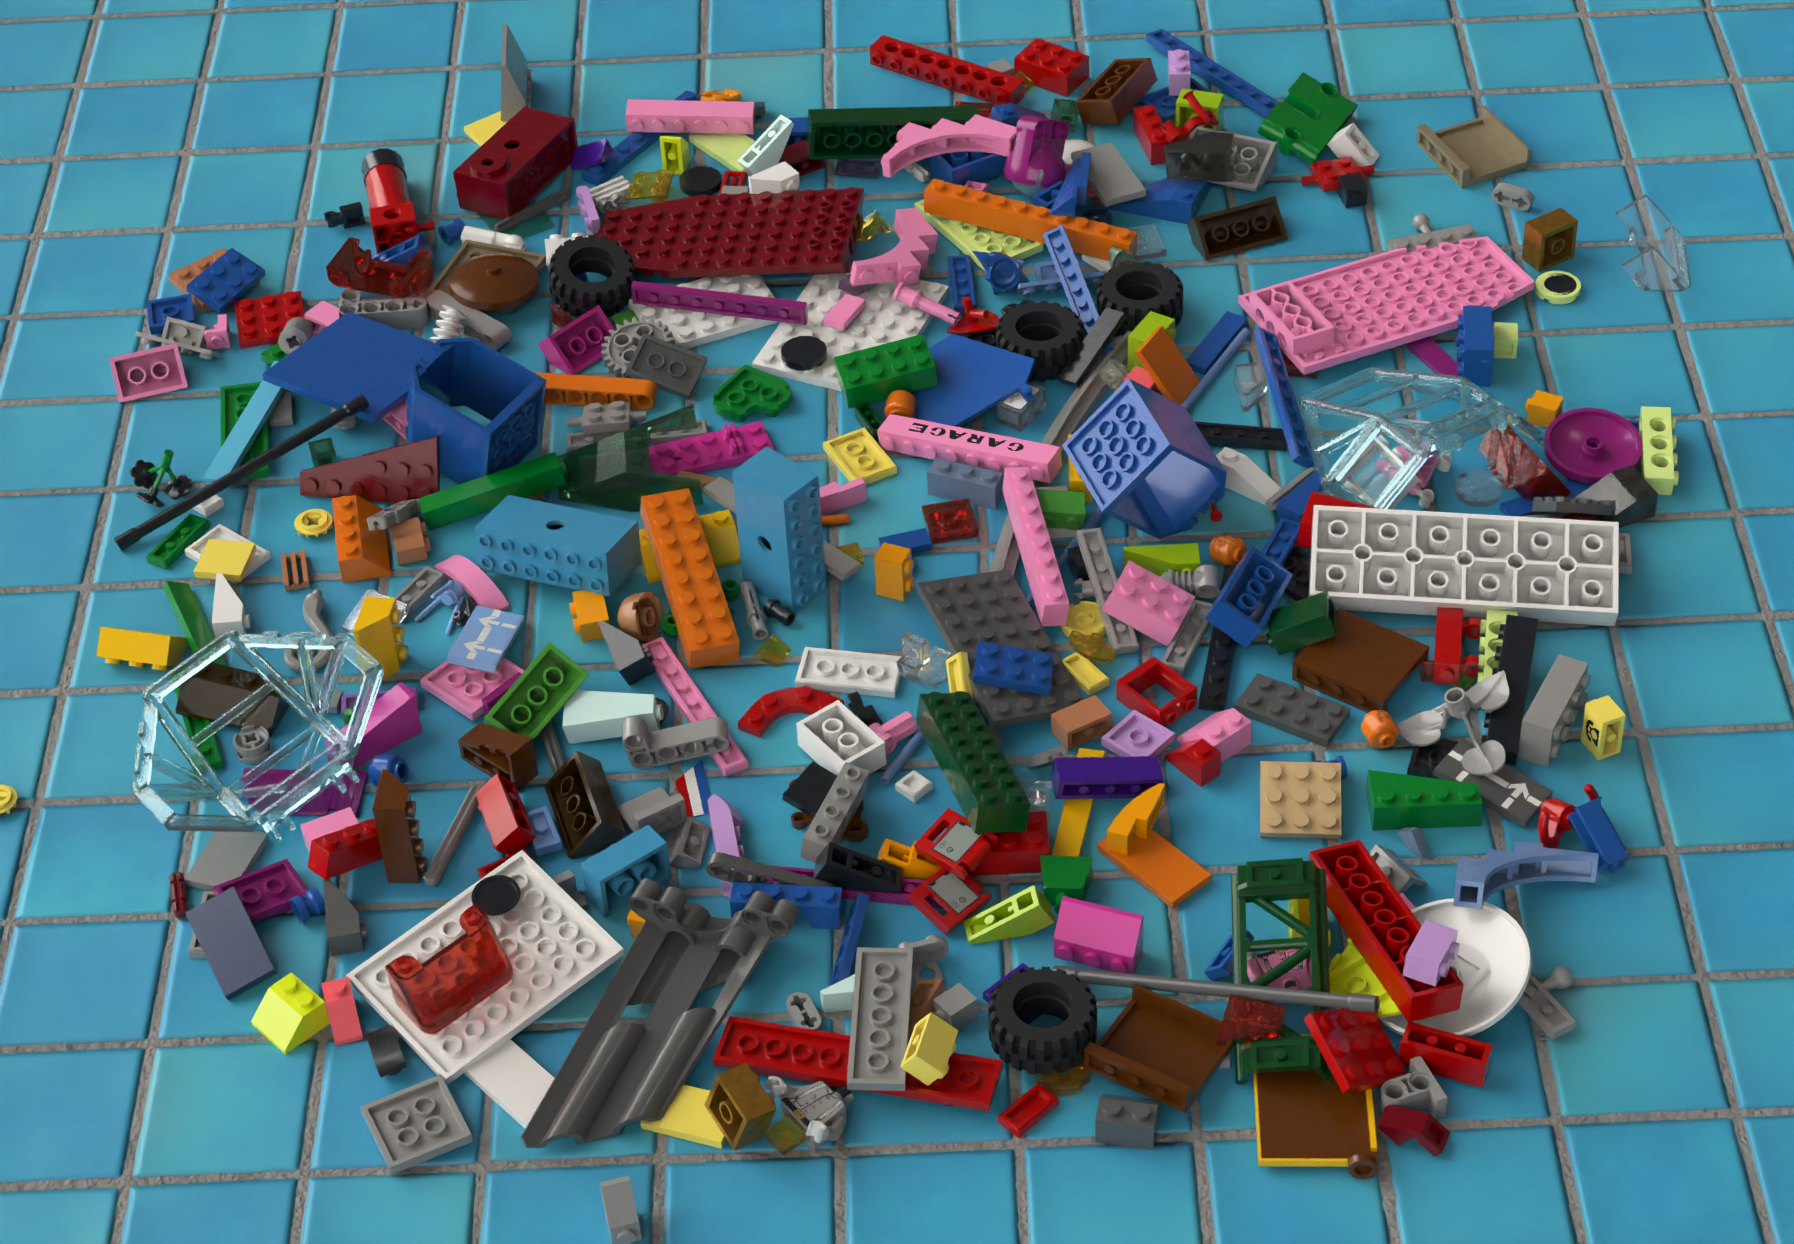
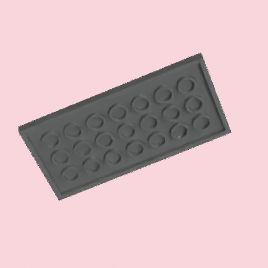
M1009 569L917 583L916 591L951 655L954 656L959 652L968 653L970 668L968 676L973 695L992 728L1051 719L1052 713L1084 700ZM977 642H990L1054 654L1049 696L973 683Z

